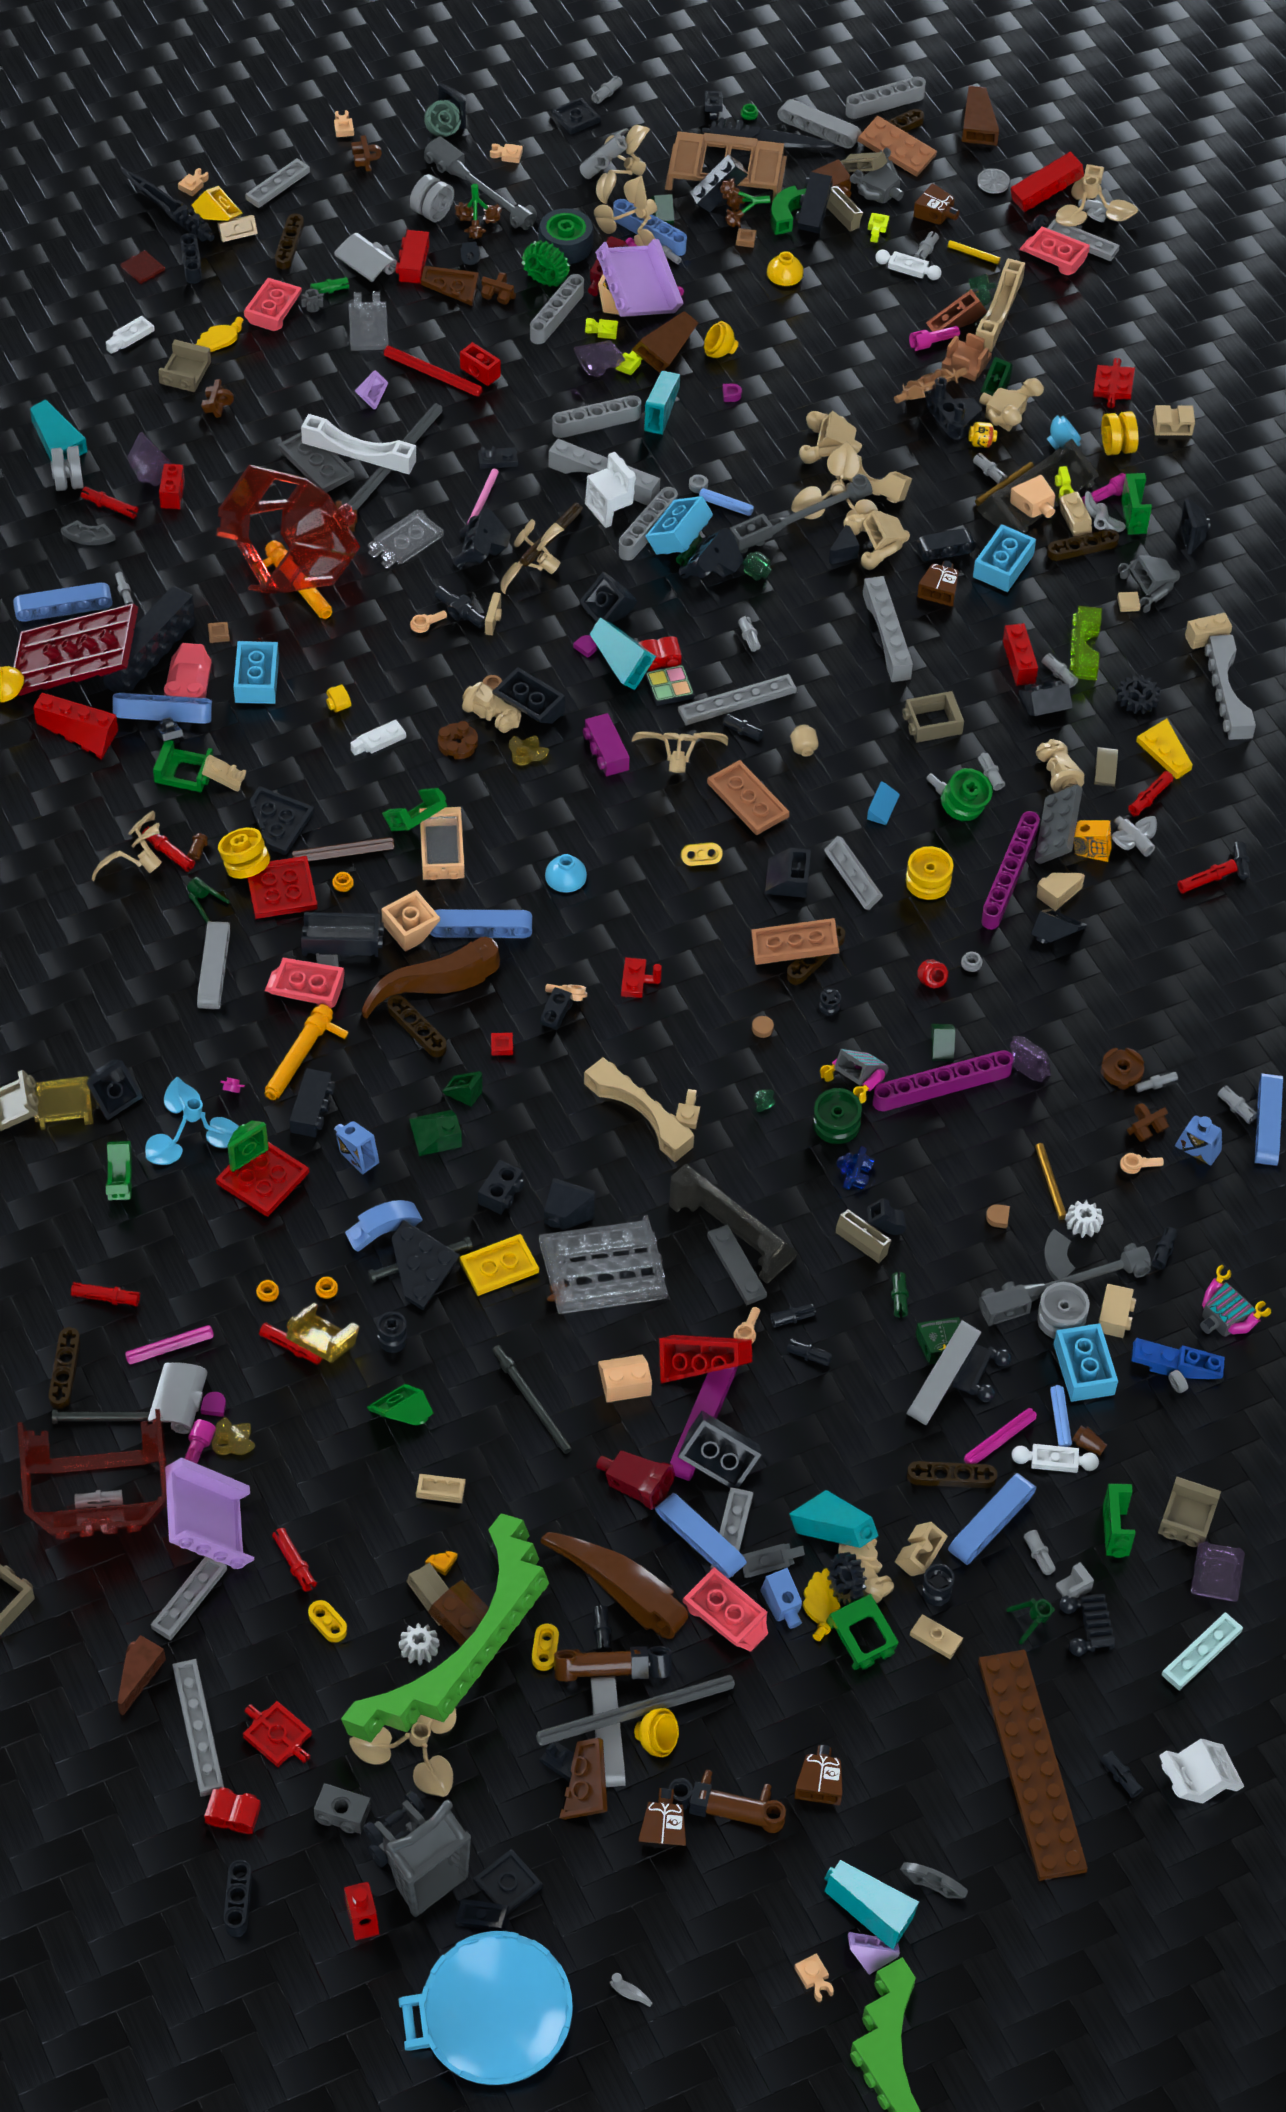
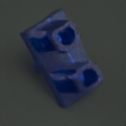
M862 1146L857 1154L852 1156V1154L846 1153L845 1156H841L837 1160V1166L841 1169L840 1172L847 1174L843 1187L848 1190L852 1185L863 1189L869 1180V1176L861 1173L860 1170L869 1172L875 1160L865 1155L867 1149Z

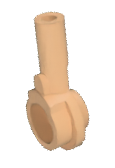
M443 610L428 616L425 614L416 615L411 620L410 627L418 633L426 632L430 628V624L447 618V613Z
M547 984L545 991L548 993H552L554 987L571 992L573 1001H582L583 998L587 997L586 987L581 985L557 986Z
M1134 1153L1126 1154L1120 1161L1121 1169L1129 1174L1139 1172L1141 1167L1163 1166L1164 1164L1162 1157L1142 1158Z
M752 1308L747 1321L742 1322L734 1331V1338L752 1339V1343L755 1341L756 1332L754 1325L760 1314L759 1308Z

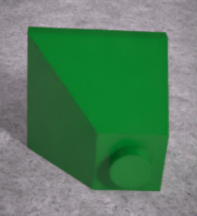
M251 1120L247 1124L239 1126L233 1132L227 1145L230 1170L232 1172L268 1150L267 1129L264 1122Z
M403 1384L367 1406L371 1412L412 1425H421L428 1420L429 1416L434 1414L423 1390L407 1384Z

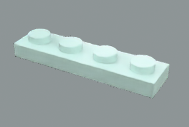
M1225 1612L1163 1670L1162 1676L1180 1691L1242 1632L1243 1627Z

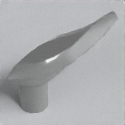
M620 1973L613 1974L610 1984L619 1994L628 1999L640 2001L649 2007L652 2005L650 1999L636 1986L624 1981Z

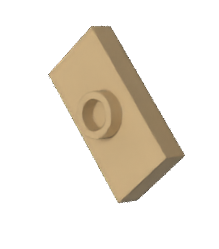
M494 592L485 619L486 635L493 636L496 622L501 620V593Z
M419 1474L416 1498L462 1503L466 1479Z
M923 1614L910 1631L911 1637L949 1659L952 1658L963 1641V1637Z

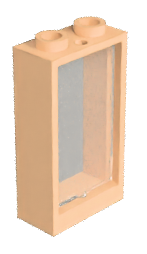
M446 807L420 823L423 880L464 878L461 807ZM422 808V809H419V810H420V812H422V811H424V810L427 809V808Z

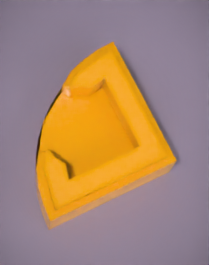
M450 1551L436 1555L433 1554L425 1561V1565L430 1562L437 1572L446 1576L456 1561L457 1554Z

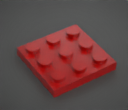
M307 856L270 861L268 866L259 874L247 878L255 919L318 909Z
M268 1142V1150L236 1171L232 1172L229 1164L216 1178V1184L268 1217L309 1174V1168Z

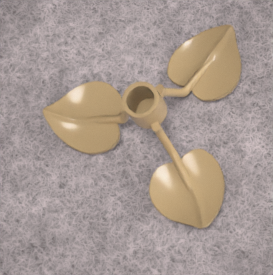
M634 125L629 130L625 139L627 143L626 153L632 157L625 158L618 155L619 159L625 161L624 167L626 170H609L608 174L603 173L596 185V194L601 202L607 204L609 195L617 180L616 173L629 175L634 173L638 176L644 173L646 168L645 162L641 161L633 153L650 128ZM614 135L609 136L606 139L605 143H607L611 138H613Z
M1084 175V177L1074 183L1071 191L1073 198L1082 200L1081 206L1079 208L1075 205L1061 207L1056 214V222L1069 227L1082 224L1087 218V213L1082 211L1086 198L1093 199L1098 194L1104 207L1108 209L1106 216L1110 220L1124 221L1138 212V208L1124 200H1113L1108 205L1102 194L1101 186L1098 184V178Z
M639 176L627 181L624 185L625 196L630 203H634V207H637L635 210L614 217L611 207L602 204L594 209V216L601 230L607 234L616 231L615 220L634 213L639 218H645L637 230L638 234L634 236V243L637 246H647L655 237L651 231L643 229V227L651 219L650 215L657 211V205L652 199L647 200L643 178Z
M845 442L828 457L827 467L829 471L835 476L840 475L839 480H835L831 484V490L824 496H821V491L818 487L810 486L804 488L793 500L791 507L793 512L796 513L817 504L831 494L835 496L846 491V485L842 481L843 477L853 478L858 473L860 464L858 455L850 443ZM849 498L845 499L852 509L846 516L862 513L866 515L873 510L878 511L877 506L868 499L857 501L855 506ZM825 509L804 518L816 519L824 513ZM862 527L861 531L866 532L865 527Z
M533 519L527 523L525 529L517 536L514 542L515 547H519L524 540L530 546H533L534 543L528 539V535L535 526ZM553 523L545 532L537 547V551L541 549L544 551L537 558L539 564L531 563L530 567L537 568L540 571L545 569L550 574L557 570L560 561L553 557L544 546L557 534L564 531L559 524ZM520 561L518 563L515 562L501 580L500 587L504 594H506L507 586L523 565L520 564Z
M637 732L632 738V742L643 738L663 740L668 755L667 761H670L669 772L685 773L686 762H689V756L695 742L699 738L713 739L728 745V737L716 732L694 733L693 735H679L677 733H664L662 735L654 732ZM668 739L678 740L677 751H673L672 755ZM682 740L692 741L686 756L685 752L681 751Z
M154 811L149 812L139 820L128 833L131 835L135 831L139 837L132 847L134 848L140 842L144 849L137 856L140 860L138 861L121 851H116L98 864L92 875L93 881L103 866L119 856L132 861L138 867L143 865L149 873L162 863L153 851L150 850L145 841L147 837L160 834V824L156 823L151 826L144 834L140 832L145 822L155 820Z
M455 1709L444 1723L420 1715L417 1722L412 1726L410 1733H405V1736L390 1744L392 1740L391 1734L385 1727L381 1729L371 1743L356 1737L350 1738L349 1742L354 1753L366 1763L373 1765L388 1762L391 1757L390 1748H395L409 1739L414 1746L422 1747L424 1762L419 1763L413 1772V1781L417 1788L424 1793L440 1797L447 1796L452 1788L453 1772L450 1763L439 1755L429 1760L427 1742L431 1731L436 1734H443L454 1727L456 1722Z

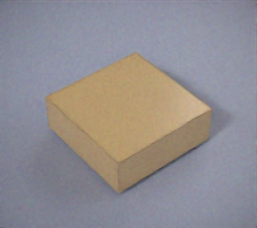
M1087 164L1084 175L1087 177H1097L1098 184H1101L1104 167Z
M1138 592L1118 593L1117 598L1120 612L1140 611Z

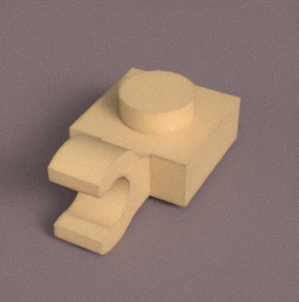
M688 1089L686 1103L678 1104L676 1118L684 1127L696 1129L700 1113V1107L695 1106L697 1090Z

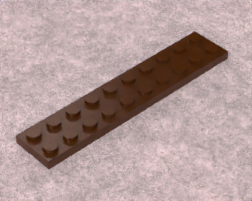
M1019 1650L979 1657L978 1663L1038 1879L1042 1881L1086 1873L1088 1869L1026 1651Z

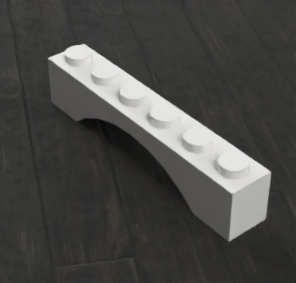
M308 414L301 426L303 444L406 474H410L416 463V445L400 440L388 443L363 441L342 432L327 419Z

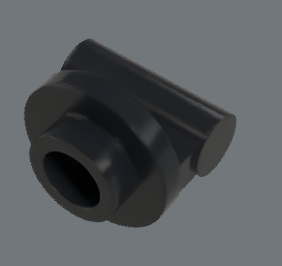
M1037 215L1033 222L1027 225L1029 231L1035 230L1037 232L1041 227L1048 228L1049 221L1045 215Z

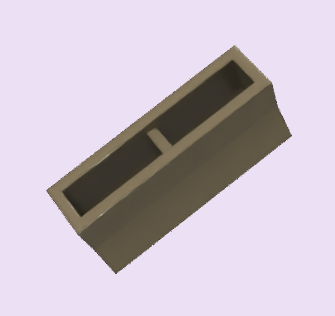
M884 152L850 154L841 161L848 172H855L857 169L860 171H875L882 168L888 162Z
M833 186L827 208L851 232L860 227L863 212L838 186Z
M850 1210L840 1215L836 1226V1233L880 1263L888 1255L891 1239Z
M430 1562L410 1573L407 1579V1583L427 1611L449 1589Z

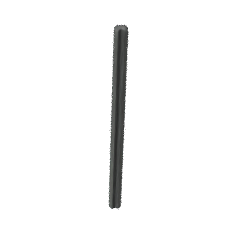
M437 403L433 404L402 441L414 445L442 413V406ZM379 466L345 505L344 511L357 510L392 469Z
M727 1675L537 1732L536 1738L539 1745H546L646 1715L653 1709H667L733 1689L735 1682L731 1675Z

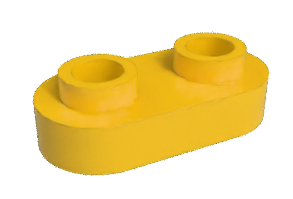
M716 843L689 844L681 850V859L689 866L715 864L721 860L723 853L721 847ZM710 849H714L715 854L713 856H708V851ZM689 851L694 852L693 858L687 857Z
M318 1600L310 1605L308 1614L312 1624L328 1641H342L347 1635V1624L343 1618L326 1601ZM323 1613L324 1616H323V1617H317V1614ZM333 1630H339L337 1634L332 1633Z
M542 1624L535 1632L532 1664L541 1671H547L554 1666V1654L558 1648L559 1632L552 1624ZM550 1637L551 1639L549 1641H545L543 1638ZM546 1658L548 1661L541 1662L540 1659Z

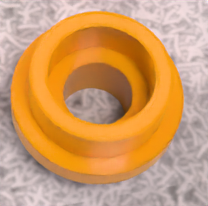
M339 872L333 878V887L337 891L346 892L353 887V878L347 872Z
M323 1277L316 1283L315 1290L319 1297L328 1299L337 1294L338 1285L331 1277Z
M271 1280L262 1281L257 1287V1296L264 1302H271L278 1297L279 1288Z

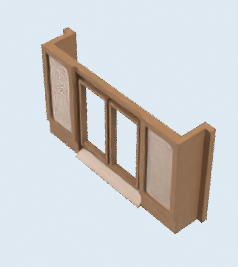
M677 132L665 190L673 189L674 178L702 181L709 174L703 173L702 170L707 146L726 148L725 157L727 155L731 156L732 149L751 151L747 178L745 177L737 186L772 189V202L776 195L781 192L787 156H783L784 143L758 141L755 138L711 133Z

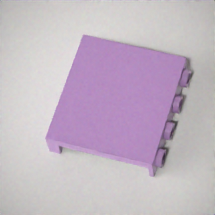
M653 239L647 246L609 248L607 242H604L596 251L597 259L600 262L603 275L606 278L620 317L675 313L684 304L659 239Z
M180 1458L166 1466L169 1542L196 1552L198 1555L211 1558L216 1562L231 1566L234 1569L243 1568L246 1564L254 1561L253 1556L243 1553L240 1499L250 1494L249 1485L184 1458Z

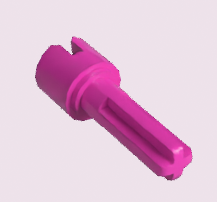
M958 326L933 332H928L927 330L913 332L909 336L910 346L915 348V351L930 348L932 343L959 336L960 330Z
M1122 473L1111 478L1108 485L1092 492L1091 495L1094 501L1097 503L1112 495H1122L1126 474ZM1084 496V497H1082L1081 499H1082V501H1083V503H1084V505H1085V496Z
M197 1419L194 1422L188 1436L191 1444L184 1459L196 1464L198 1463L203 1448L210 1445L216 1431V1427L212 1423Z

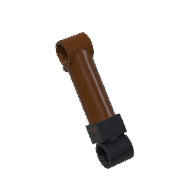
M647 1646L630 1647V1651L581 1653L579 1649L560 1650L554 1654L555 1679L568 1682L576 1680L578 1677L631 1675L632 1679H649V1676L665 1678L672 1674V1651L665 1646L651 1647L648 1651Z
M711 1770L705 1771L701 1782L695 1781L694 1789L692 1784L684 1778L674 1779L669 1785V1789H674L673 1804L683 1805V1810L689 1807L690 1814L706 1817L707 1813L761 1826L769 1833L779 1832L784 1826L786 1809L777 1800L769 1801L772 1788L770 1784L764 1785L760 1800L713 1790L712 1785H710L712 1781ZM683 1792L686 1795L684 1797H678L675 1795V1793ZM775 1814L779 1818L771 1819L768 1817V1815Z

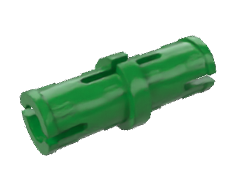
M347 277L335 280L326 279L324 282L310 284V288L316 289L319 294L327 292L331 294L337 290L349 289V284H346L349 282Z

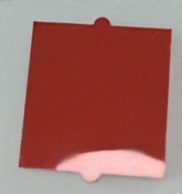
M145 250L121 263V267L140 284L150 278H155V275L165 270V267Z

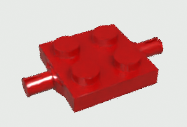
M1114 358L1113 366L1097 365L1093 397L1108 399L1107 406L1109 408L1111 403V408L1115 407V400L1131 399L1135 368L1120 367V358H1118V363L1117 358Z
M276 1701L269 1709L263 1712H259L252 1704L248 1705L249 1708L246 1707L245 1713L253 1718L254 1721L243 1733V1738L276 1767H279L288 1757L293 1755L298 1757L303 1763L309 1760L311 1755L304 1751L301 1746L312 1735V1730L283 1705Z

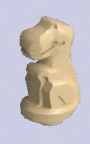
M478 682L473 687L469 686L462 697L464 700L462 709L468 713L474 712L480 718H486L489 721L496 717L495 727L499 728V731L503 733L508 732L512 728L519 727L521 711L494 695L492 688L483 682Z
M1050 739L1047 743H1041L1038 746L1036 756L1042 762H1048L1046 768L1051 772L1050 782L1054 793L1076 784L1082 787L1084 784V772L1070 758L1068 748L1063 742Z
M876 1538L861 1548L839 1543V1554L845 1552L856 1554V1560L861 1559V1568L865 1567L863 1576L867 1577V1580H865L867 1588L862 1590L864 1597L871 1594L875 1602L878 1603L883 1597L893 1591L894 1583L887 1575L883 1577H878L877 1575L882 1568V1564L877 1560Z

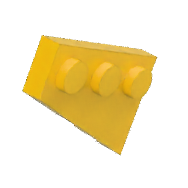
M1167 718L1137 736L1136 742L1176 779L1192 770L1193 764Z

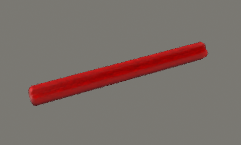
M387 346L384 349L386 357L476 397L482 393V386L392 346Z

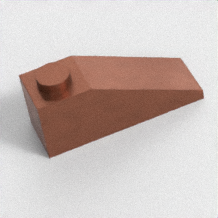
M971 289L927 321L926 324L932 332L954 326L961 328L974 323L985 315L987 311Z
M141 1635L136 1642L130 1643L126 1651L118 1697L119 1713L122 1715L126 1713L166 1660L164 1649Z

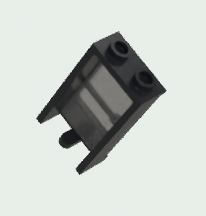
M304 912L303 937H301L302 956H307V953H319V955H375V957H378L379 949H383V936L380 935H384V922H380V914Z

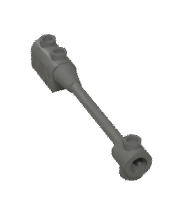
M439 136L426 146L424 151L426 162L429 164L432 162L436 163L440 173L446 171L451 175L468 180L472 184H478V189L511 213L510 223L514 228L520 226L522 229L528 230L533 226L537 212L532 205L526 207L517 205L515 207L474 177L465 167L464 153L444 138Z
M858 474L852 478V482L846 485V491L787 517L768 520L764 514L758 515L730 527V531L735 537L740 552L746 553L749 547L754 545L762 546L766 540L772 538L773 535L792 522L848 498L853 502L864 499L872 494V486L866 476Z
M1131 1243L1124 1247V1252H1122L1121 1259L1046 1284H1020L1015 1286L1014 1282H1007L1002 1286V1290L995 1292L993 1288H988L981 1293L982 1297L979 1298L981 1312L988 1326L1029 1314L1032 1301L1040 1298L1044 1290L1054 1283L1068 1282L1075 1284L1120 1269H1124L1127 1273L1133 1272L1135 1277L1145 1276L1151 1270L1149 1252L1145 1246L1137 1247L1135 1243Z

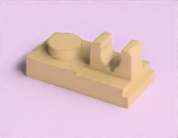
M254 215L218 222L222 242L258 234Z
M209 755L205 760L202 774L238 792L241 782L245 779L246 770L240 771L236 769V765L230 766L226 762Z

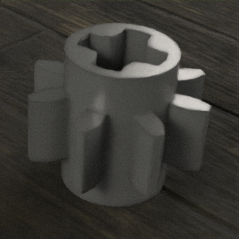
M308 289L305 294H301V307H306L307 311L316 312L320 307H323V294H319L316 289Z

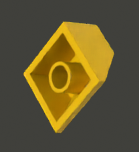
M219 186L206 190L191 205L196 214L208 220L229 221L243 214Z

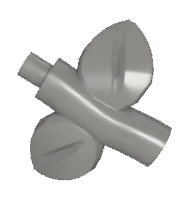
M1104 189L1102 194L1106 203L1110 205L1113 198L1109 191ZM1099 194L1094 200L1087 199L1085 201L1084 211L1089 217L1099 222H1104L1108 218L1106 216L1108 209L1104 207ZM1080 199V201H1079V203H1078V206H1079V207L1081 206V203H1082V200H1081V199Z
M1089 491L1085 493V505L1089 514L1095 518V528L1099 530L1105 528L1112 529L1117 532H1121L1126 528L1123 522L1108 515V508L1104 503L1096 504Z
M1121 816L1115 819L1119 831L1112 834V839L1119 847L1129 850L1136 846L1144 856H1148L1154 851L1155 845L1149 839L1153 838L1157 830V819L1155 816L1145 817L1136 822L1135 825L1128 819L1124 820Z

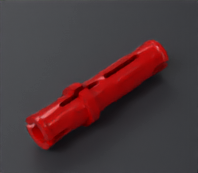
M85 486L83 491L86 493L81 492V498L92 501L99 507L104 506L132 519L136 517V514H133V512L138 513V507L107 496L103 491L97 492Z
M1164 771L1144 792H1140L1137 799L1128 806L1130 814L1138 816L1142 810L1149 807L1153 800L1173 782V775L1168 771Z
M155 834L145 838L157 851L167 855L186 872H189L195 866V861L171 844L166 836Z
M1233 859L1220 865L1214 864L1208 870L1178 881V889L1181 893H1185L1211 881H1219L1223 876L1237 872V864Z
M73 1282L71 1287V1296L103 1300L112 1302L114 1305L120 1303L138 1306L140 1301V1292L126 1291L120 1287L107 1288Z
M267 1322L260 1328V1336L294 1352V1355L297 1357L306 1358L317 1365L324 1356L323 1351L308 1345L307 1341L296 1339Z
M277 1529L276 1531L279 1535L277 1536L276 1532H273L272 1537L290 1565L291 1574L297 1577L303 1591L312 1590L310 1584L315 1588L317 1582L308 1570V1563L302 1560L286 1529Z

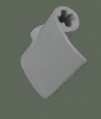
M627 128L621 130L580 165L581 174L585 178L591 179L601 169L607 168L612 158H616L627 149V143L622 136L629 130Z
M358 233L348 237L334 252L337 258L371 282L382 271L390 275L396 270L397 261L385 253L380 243H371Z
M165 1363L148 1422H170L171 1428L175 1432L181 1434L190 1433L196 1412L200 1409L207 1370L193 1364Z

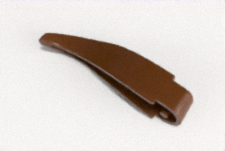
M480 937L450 955L406 966L389 973L377 983L369 994L362 1008L363 1017L368 1018L379 1003L393 995L404 992L445 994L462 991L482 983L486 977L498 970L500 966L497 943L489 937Z
M547 1532L541 1538L543 1545L563 1555L589 1574L645 1630L651 1628L661 1637L671 1639L687 1621L688 1611L673 1597L674 1591L628 1557L610 1549L563 1534Z

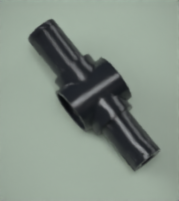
M442 586L435 590L434 596L446 604L448 613L455 620H460L461 618L468 620L479 629L485 625L486 617L474 610L473 602L468 596L464 594L460 596L453 595Z

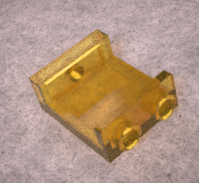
M88 1076L36 1082L35 1095L38 1098L39 1104L38 1115L34 1117L35 1122H40L41 1130L45 1129V1122L84 1118L85 1125L94 1124L90 1090L86 1085Z
M312 1303L307 1308L304 1307L297 1316L291 1317L287 1324L288 1332L286 1338L332 1363L355 1345L360 1326L351 1323L342 1330L316 1315L318 1305Z

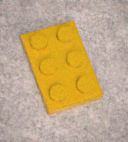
M521 1234L460 1257V1263L477 1296L539 1273V1267Z

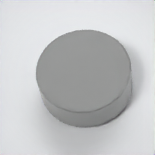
M694 475L689 479V489L692 492L700 493L702 488L708 489V479L705 476Z
M1179 1370L1169 1373V1381L1176 1392L1182 1393L1188 1389V1384Z

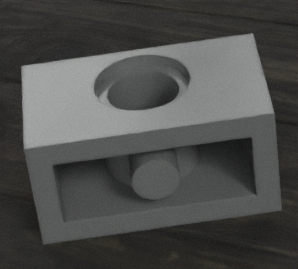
M324 1783L314 1807L315 1820L325 1826L334 1825L340 1827L347 1833L356 1832L361 1834L371 1810V1800L369 1797ZM340 1808L347 1809L345 1813L336 1812Z

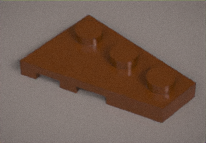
M424 266L421 285L473 306L479 273Z
M594 1738L579 1741L576 1744L570 1770L572 1772L570 1785L566 1787L565 1796L567 1798L564 1810L561 1809L559 1817L563 1820L607 1812L603 1739Z

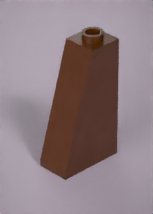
M969 86L962 142L997 146L999 127L987 88Z
M683 311L642 338L633 347L632 351L661 373L670 365L698 325V322Z

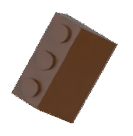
M461 1580L435 1601L428 1613L462 1646L476 1631L488 1612L489 1607Z

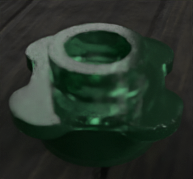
M762 1089L755 1094L754 1102L757 1104L756 1110L758 1112H762L764 1109H768L775 1104L773 1090Z

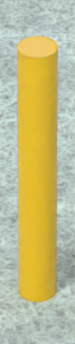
M951 240L948 242L947 247L997 265L1000 263V257Z

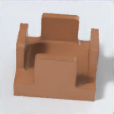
M968 333L965 343L960 341L958 336H955L947 347V355L942 362V368L959 370L965 367L967 375L962 377L976 381L991 360L992 353L989 352L988 348L984 349V338Z

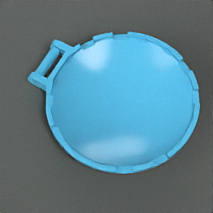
M507 1931L483 1932L456 1943V1946L451 1948L445 1955H442L430 1971L431 1973L422 1994L405 1996L398 1999L399 2007L403 2011L406 2041H404L405 2050L411 2051L430 2047L436 2057L449 2070L466 2080L485 2085H504L518 2082L544 2068L562 2047L569 2032L573 2010L572 1993L567 1976L550 1951L535 1940ZM413 2006H419L422 2038H416Z

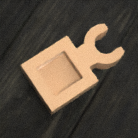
M345 110V115H339L338 111H336L334 120L336 137L354 136L352 118H349V112Z
M492 144L490 157H502V161L520 163L523 146L505 144L504 147H501L499 144Z
M196 169L195 175L188 174L178 183V189L193 197L204 187L203 183L208 181L209 173L206 172L201 175V169Z
M817 1953L795 1964L794 1968L806 1989L814 1987V1997L818 2002L822 2001L821 1990L828 1991L830 1996L833 1995V1986L829 1982L824 1981L829 1978V1974Z

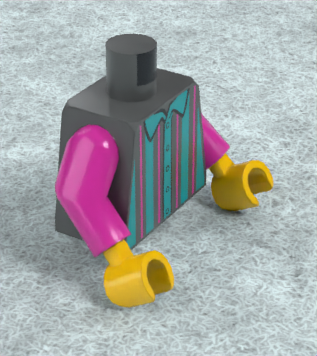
M840 1049L838 1058L832 1062L831 1066H822L820 1074L821 1078L829 1082L834 1079L833 1071L836 1070L858 1085H863V1087H855L853 1093L859 1097L860 1103H864L866 1101V1092L871 1091L876 1085L882 1083L889 1069L887 1064L869 1053Z
M1221 1265L1216 1270L1218 1277L1212 1280L1205 1292L1202 1303L1204 1308L1202 1316L1205 1320L1201 1322L1200 1326L1207 1334L1215 1329L1222 1336L1248 1333L1260 1321L1261 1316L1267 1317L1271 1314V1309L1268 1307L1265 1311L1261 1312V1308L1266 1305L1264 1301L1258 1302L1254 1308L1227 1282L1223 1284V1280L1231 1277V1271L1228 1270L1225 1276H1221V1270L1224 1268Z

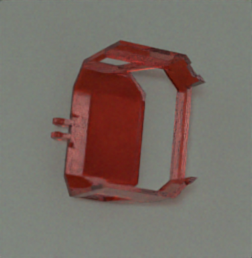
M249 465L219 507L218 517H221L220 528H217L216 536L235 540L260 585H250L248 587L249 590L271 594L333 586L360 548L359 543L348 527L357 518L354 512H350L352 510L351 505L346 503L337 509L329 494L304 477ZM274 480L298 485L287 500L260 501ZM283 509L281 535L288 545L289 551L272 575H270L248 538L250 514Z
M155 1409L156 1419H153V1424L148 1425V1421L141 1422L143 1450L50 1459L48 1431H42L41 1436L34 1435V1431H28L22 1422L17 1423L23 1506L27 1517L51 1536H56V1539L70 1538V1534L79 1533L80 1537L94 1536L96 1531H102L105 1535L118 1533L117 1529L127 1528V1532L141 1531V1527L147 1526L167 1506L166 1447L163 1416L160 1409ZM158 1461L160 1463L162 1496L158 1497L156 1501L57 1512H35L32 1509L31 1473L53 1474L144 1465Z

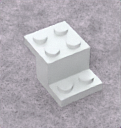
M616 452L608 454L606 469L587 476L585 504L605 528L612 526L614 511L633 504L636 475Z
M1199 1739L1180 1753L1165 1751L1159 1755L1163 1763L1162 1769L1170 1777L1173 1783L1172 1789L1179 1798L1203 1804L1224 1789L1238 1791L1244 1787L1223 1744Z

